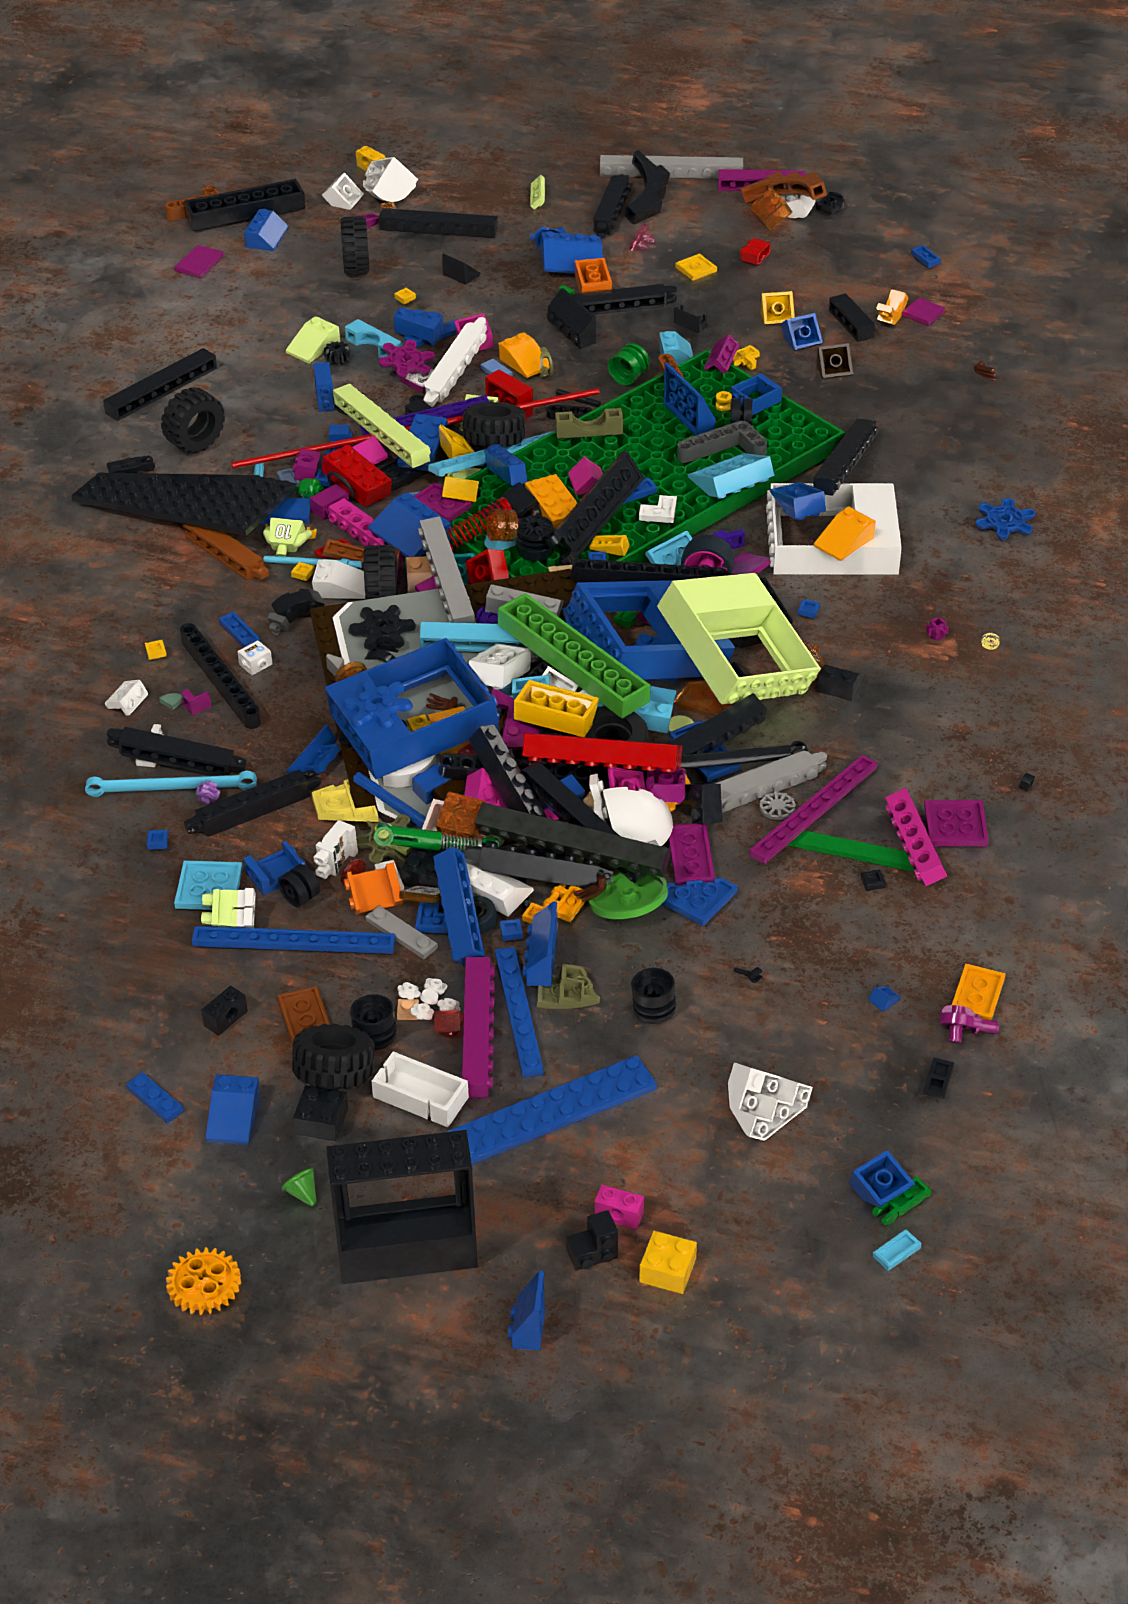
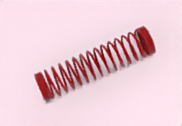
M502 497L501 499L497 500V504L492 503V507L488 505L487 509L483 508L482 512L478 511V515L473 514V518L469 516L468 521L466 519H463V523L459 522L458 526L454 525V529L450 527L449 532L445 530V532H447L452 538L455 546L459 548L458 544L456 543L455 539L451 534L450 529L456 534L460 544L463 545L461 538L456 532L455 526L460 530L464 540L468 543L465 534L461 530L460 524L463 525V527L466 529L468 536L471 540H473L472 535L466 528L465 521L470 525L474 535L478 537L476 531L470 523L469 518L473 520L480 534H483L480 527L475 521L474 515L479 519L483 529L486 532L487 528L480 519L479 513L483 515L487 525L490 529H492L490 522L484 514V510L489 514L493 524L497 526L494 518L489 512L488 507H490L493 510L498 522L502 523L498 514L494 510L493 504L498 508L502 518L505 521L506 517L503 514L502 510L499 508L498 502L500 503L507 517H513L514 512L506 498Z

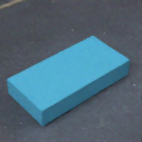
M905 1229L875 1250L872 1257L889 1271L918 1251L922 1243Z

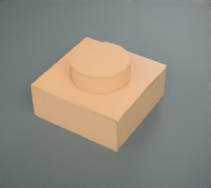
M398 999L397 1020H418L415 1015L410 1013V1010L414 1004H419V999Z

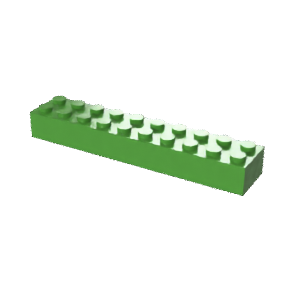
M527 593L498 608V625L591 696L599 698V702L619 717L624 718L650 702V684Z

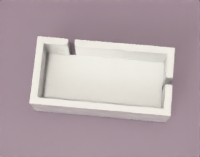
M396 1052L391 1053L383 1064L384 1068H381L372 1080L373 1098L426 1119L430 1116L431 1121L445 1127H449L469 1098L467 1080Z

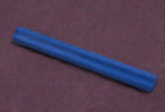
M357 772L354 775L353 781L400 814L409 816L410 820L419 827H423L426 819L424 815L361 772Z

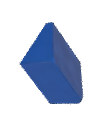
M888 986L874 987L869 1001L881 1011H884L898 1002L901 997Z

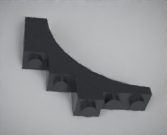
M639 150L634 151L632 164L643 177L645 189L635 201L626 206L625 217L633 225L661 212L663 202L661 200L664 199L665 185L668 184L670 172L662 165L656 166Z

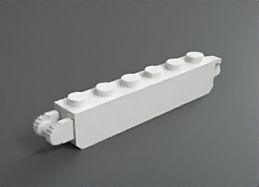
M479 317L474 323H466L425 382L426 395L423 400L431 407L436 402L442 403L444 398L448 396L449 391L455 386L459 376L463 374L466 366L470 364L474 354H477L479 347L485 342L487 326L485 325L486 319L484 317Z

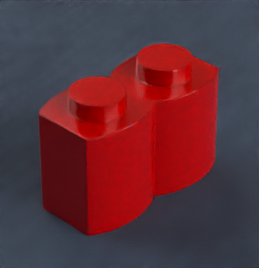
M753 238L746 246L742 247L740 251L741 261L759 265L769 255L771 242Z

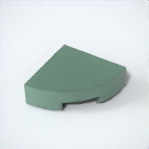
M178 693L166 694L161 696L159 701L161 704L174 710L182 704V696Z

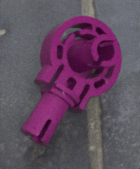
M946 1005L939 1014V1025L950 1028L949 1042L962 1043V1029L972 1030V1034L975 1035L979 1031L997 1034L999 1030L998 1021L981 1019L979 1014L973 1013L971 1009L964 1006Z

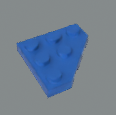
M716 878L713 882H703L702 880L686 881V884L683 885L667 883L668 896L662 905L704 926L738 892V886L723 878Z

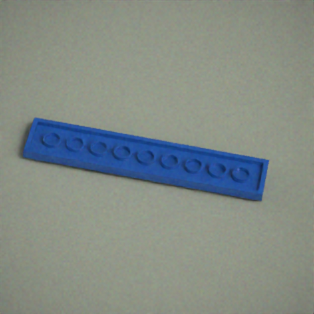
M635 1055L446 1132L467 1130L471 1163L473 1165L657 1090V1083L639 1057Z

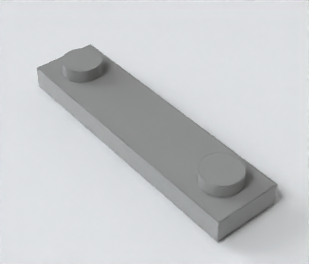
M380 905L365 916L366 922L381 932L395 933V941L422 959L427 958L438 949L436 942Z

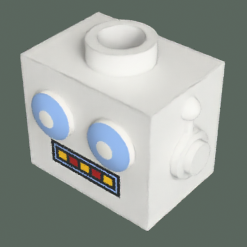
M258 640L238 651L239 665L251 675L272 665L271 651Z

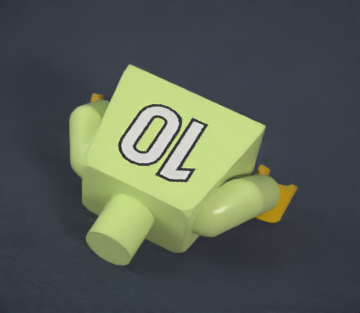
M271 518L270 526L265 524L263 534L267 543L271 545L272 550L276 551V556L286 557L287 552H296L298 547L306 540L315 539L317 529L310 530V527H307L305 530L303 521Z

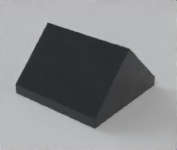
M443 253V275L465 285L480 276V272L466 263Z

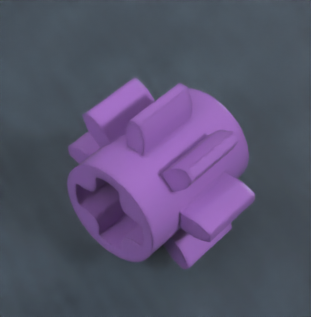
M208 780L206 783L201 782L196 789V795L199 796L198 801L208 805L210 802L214 803L220 794V791L216 789L218 784Z

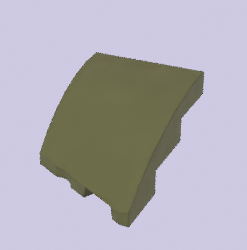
M562 964L560 975L553 974L551 986L539 985L537 988L536 1007L572 1009L591 1006L600 1002V996L594 992L593 984L587 978V973L581 966Z

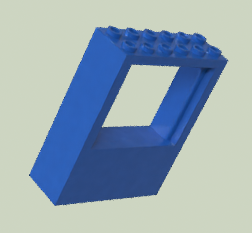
M677 580L583 582L576 584L567 606V614L583 636L643 680L703 677L657 607L672 581ZM641 611L664 645L625 646L603 612ZM729 638L714 640L729 662L735 650L734 645Z
M447 638L324 687L330 715L343 734H345L375 780L469 741L480 726L495 725L496 729L499 728L498 720L500 717L496 710L497 700L495 696L490 695L487 686L481 683L479 676L473 673L471 666L465 663L463 655L461 653L458 654L455 645L451 644ZM449 674L473 707L410 732L396 712L392 715L394 724L389 728H382L376 720L368 721L362 727H354L352 719L358 711L346 710L343 704L344 700L348 697H359V694L363 692V685L367 681L374 682L377 688L380 686L389 687L393 682H400L404 686V691Z

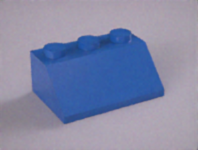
M259 209L244 231L246 247L274 251L288 230V225L274 211Z

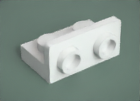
M140 680L124 681L105 702V705L108 709L121 708L124 714L129 716L146 698L148 692Z

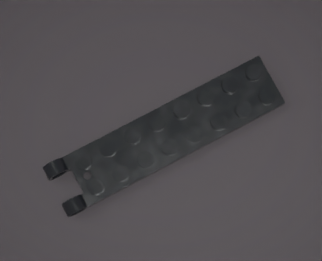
M628 451L622 452L556 529L544 538L549 547L561 541L567 550V553L558 560L562 566L572 565V561L580 555L643 481L644 476Z

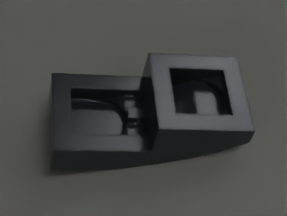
M933 1057L923 1094L945 1098L954 1062Z

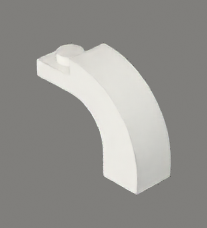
M436 755L383 776L384 786L395 788L413 786L412 778L435 765Z

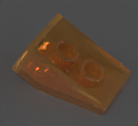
M706 681L688 682L674 701V706L710 718L734 705H721Z

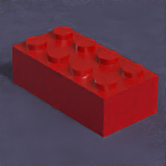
M349 444L323 456L322 473L327 476L329 472H336L345 478L353 488L354 499L364 507L390 496L392 479ZM331 475V480L351 496L347 486L339 478Z

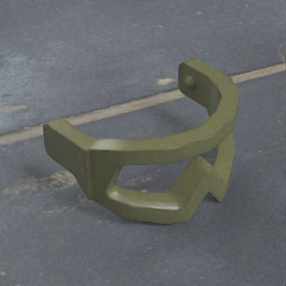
M546 347L540 348V369L542 370L540 378L553 374L552 359ZM543 358H548L549 372H547L548 368L543 366Z

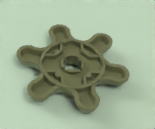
M401 814L396 817L395 821L388 824L407 827L410 823V817L406 814ZM379 817L378 822L367 821L369 828L372 829L371 832L365 835H356L358 848L371 849L372 852L368 856L371 864H379L386 857L391 859L398 858L401 863H405L409 854L405 856L389 846L378 845L374 839L373 830L375 826L385 822Z

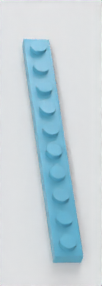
M551 432L523 439L521 443L510 447L506 446L504 449L514 453ZM481 450L429 464L428 471L436 476H445L447 473H457L458 470L471 469L473 466H483L486 463L485 452Z

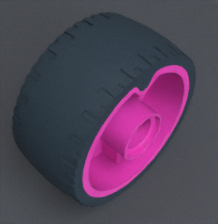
M700 535L693 538L686 545L682 554L681 565L724 568L728 571V575H731L734 568V552L731 546L722 538L713 535Z

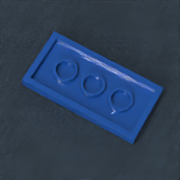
M416 413L409 432L419 438L425 445H428L431 451L429 455L430 462L412 468L399 457L398 467L428 471V466L433 463L440 445L439 426L441 424L446 427L448 424L447 418Z
M700 720L669 732V738L672 741L700 725L703 721ZM721 745L717 750L710 752H721L728 750L723 745ZM740 764L695 769L708 783L739 771Z

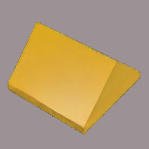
M792 291L761 294V316L764 325L781 324L787 319L795 318Z
M440 424V446L449 459L474 452L462 435Z

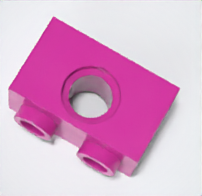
M601 1185L595 1199V1214L609 1210L615 1224L637 1230L644 1214V1196Z

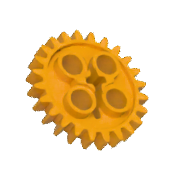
M205 1247L202 1253L197 1248L194 1255L188 1251L187 1258L179 1256L180 1263L173 1262V1269L168 1270L169 1277H166L167 1292L169 1293L170 1300H174L176 1307L181 1305L183 1312L189 1308L190 1314H193L195 1310H199L200 1315L203 1314L204 1310L212 1314V1308L215 1307L220 1311V1305L228 1306V1298L234 1300V1292H239L241 1274L237 1262H233L231 1255L226 1257L225 1251L217 1254V1248H214L211 1253L208 1252L207 1247Z

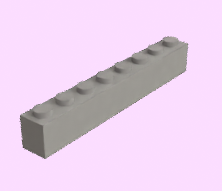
M440 516L420 520V528H417L420 539H423V550H427L426 559L428 563L431 562V574L435 575V586L440 588L438 593L440 600H444L442 602L444 612H448V622L475 623V615Z

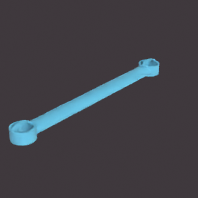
M243 771L239 775L124 780H103L99 777H90L86 781L85 791L92 797H98L104 792L197 789L201 782L206 783L207 780L218 784L217 788L239 787L245 791L256 787L257 776L254 772ZM243 779H251V780H253V782H251V783H245V782H243V781H241V780H243ZM90 785H98L101 788L93 789Z

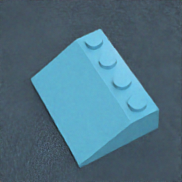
M747 453L688 474V477L705 493L717 499L725 498L728 493L740 492L741 488L755 486L754 483L766 482L769 480L768 478L774 476L770 456Z
M651 686L650 702L634 711L644 720L648 730L668 733L676 690ZM598 702L597 708L605 706L601 702Z

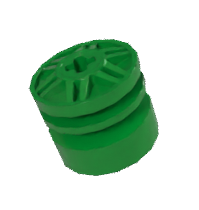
M634 343L625 345L608 361V370L611 377L621 385H631L650 366V359L646 351Z

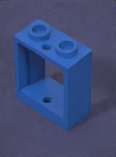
M329 362L313 363L319 412L335 410Z
M761 373L731 387L732 398H740L741 405H743L744 399H751L748 395L756 391L763 394L753 399L752 415L781 402L782 387Z

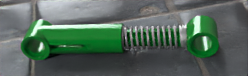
M387 823L377 824L373 830L374 839L381 846L394 845L439 851L441 847L442 849L454 847L465 852V847L469 845L481 846L482 842L486 843V841H495L500 845L498 839L493 836L482 839L477 838V840L473 838L472 840V838L469 839L468 837L465 839V837L462 838L461 836L459 838L454 835L452 837L449 835L448 837L447 834L444 836L439 831L391 826ZM386 830L389 832V835L386 838H380L378 833Z

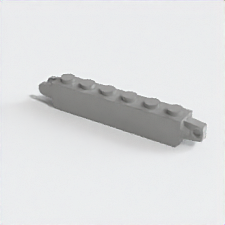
M801 751L715 783L721 784L722 813L763 798L765 794L774 793V791L779 792L818 777V772L824 771L826 768L827 754L819 752L811 755L808 751Z

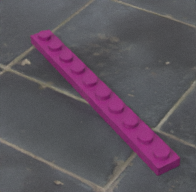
M861 755L749 850V856L766 864L876 770L878 762Z

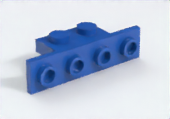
M328 725L321 729L286 770L288 774L299 769L301 772L314 770L316 774H320L335 759L340 748L338 744H333L336 738Z

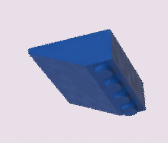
M542 231L539 250L544 271L575 274V260L603 258L600 236L579 233L568 234L566 232L555 233L552 231Z
M668 362L664 363V405L695 436L714 430L715 417L702 395Z
M406 492L393 499L368 526V529L389 545H393L405 557H420L427 552V550H423V539H420L417 528H420V520L439 517L440 515ZM440 516L444 529L449 532L451 523ZM446 532L448 540H452L450 535Z

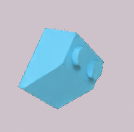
M675 331L660 332V354L672 355L677 365L693 357L690 343Z

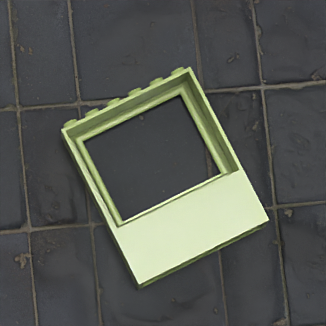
M756 573L672 581L657 605L721 705L737 703L753 693L759 700L804 694L821 670ZM758 635L782 672L738 677L714 640Z

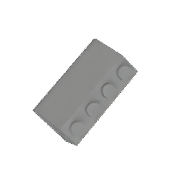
M491 584L486 596L485 612L498 613L499 607L527 593L559 617L564 600Z

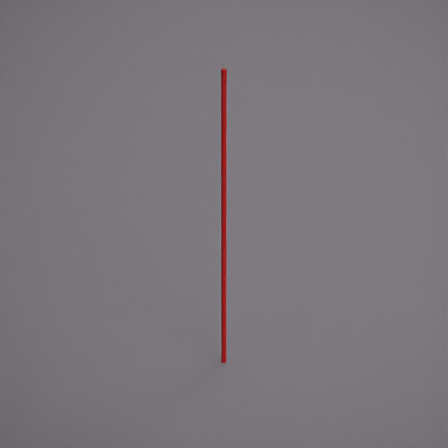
M599 388L516 404V406L524 410L598 395L600 392ZM463 415L447 418V425L463 422ZM411 426L405 427V429L409 431ZM368 434L304 447L302 449L318 452L343 447L348 444L361 443L373 437V435ZM301 448L231 462L232 468L293 457L296 454H300Z

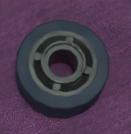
M476 896L473 899L480 934H483L495 926L498 914L492 900L487 897Z

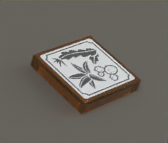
M415 885L399 891V898L438 903L441 901V894L439 888Z

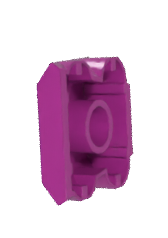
M658 767L653 771L647 770L646 791L653 793V796L659 800L677 802L679 805L685 799V768L675 769V772H662L661 768Z

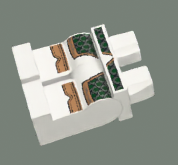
M338 820L325 835L322 843L318 842L316 844L317 853L314 855V862L319 865L315 870L317 876L326 879L330 874L336 876L339 873L338 870L342 868V863L348 856L355 857L358 853L355 826Z

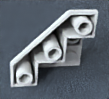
M734 1063L728 1081L729 1105L745 1134L749 1137L765 1141L807 1108L813 1087Z

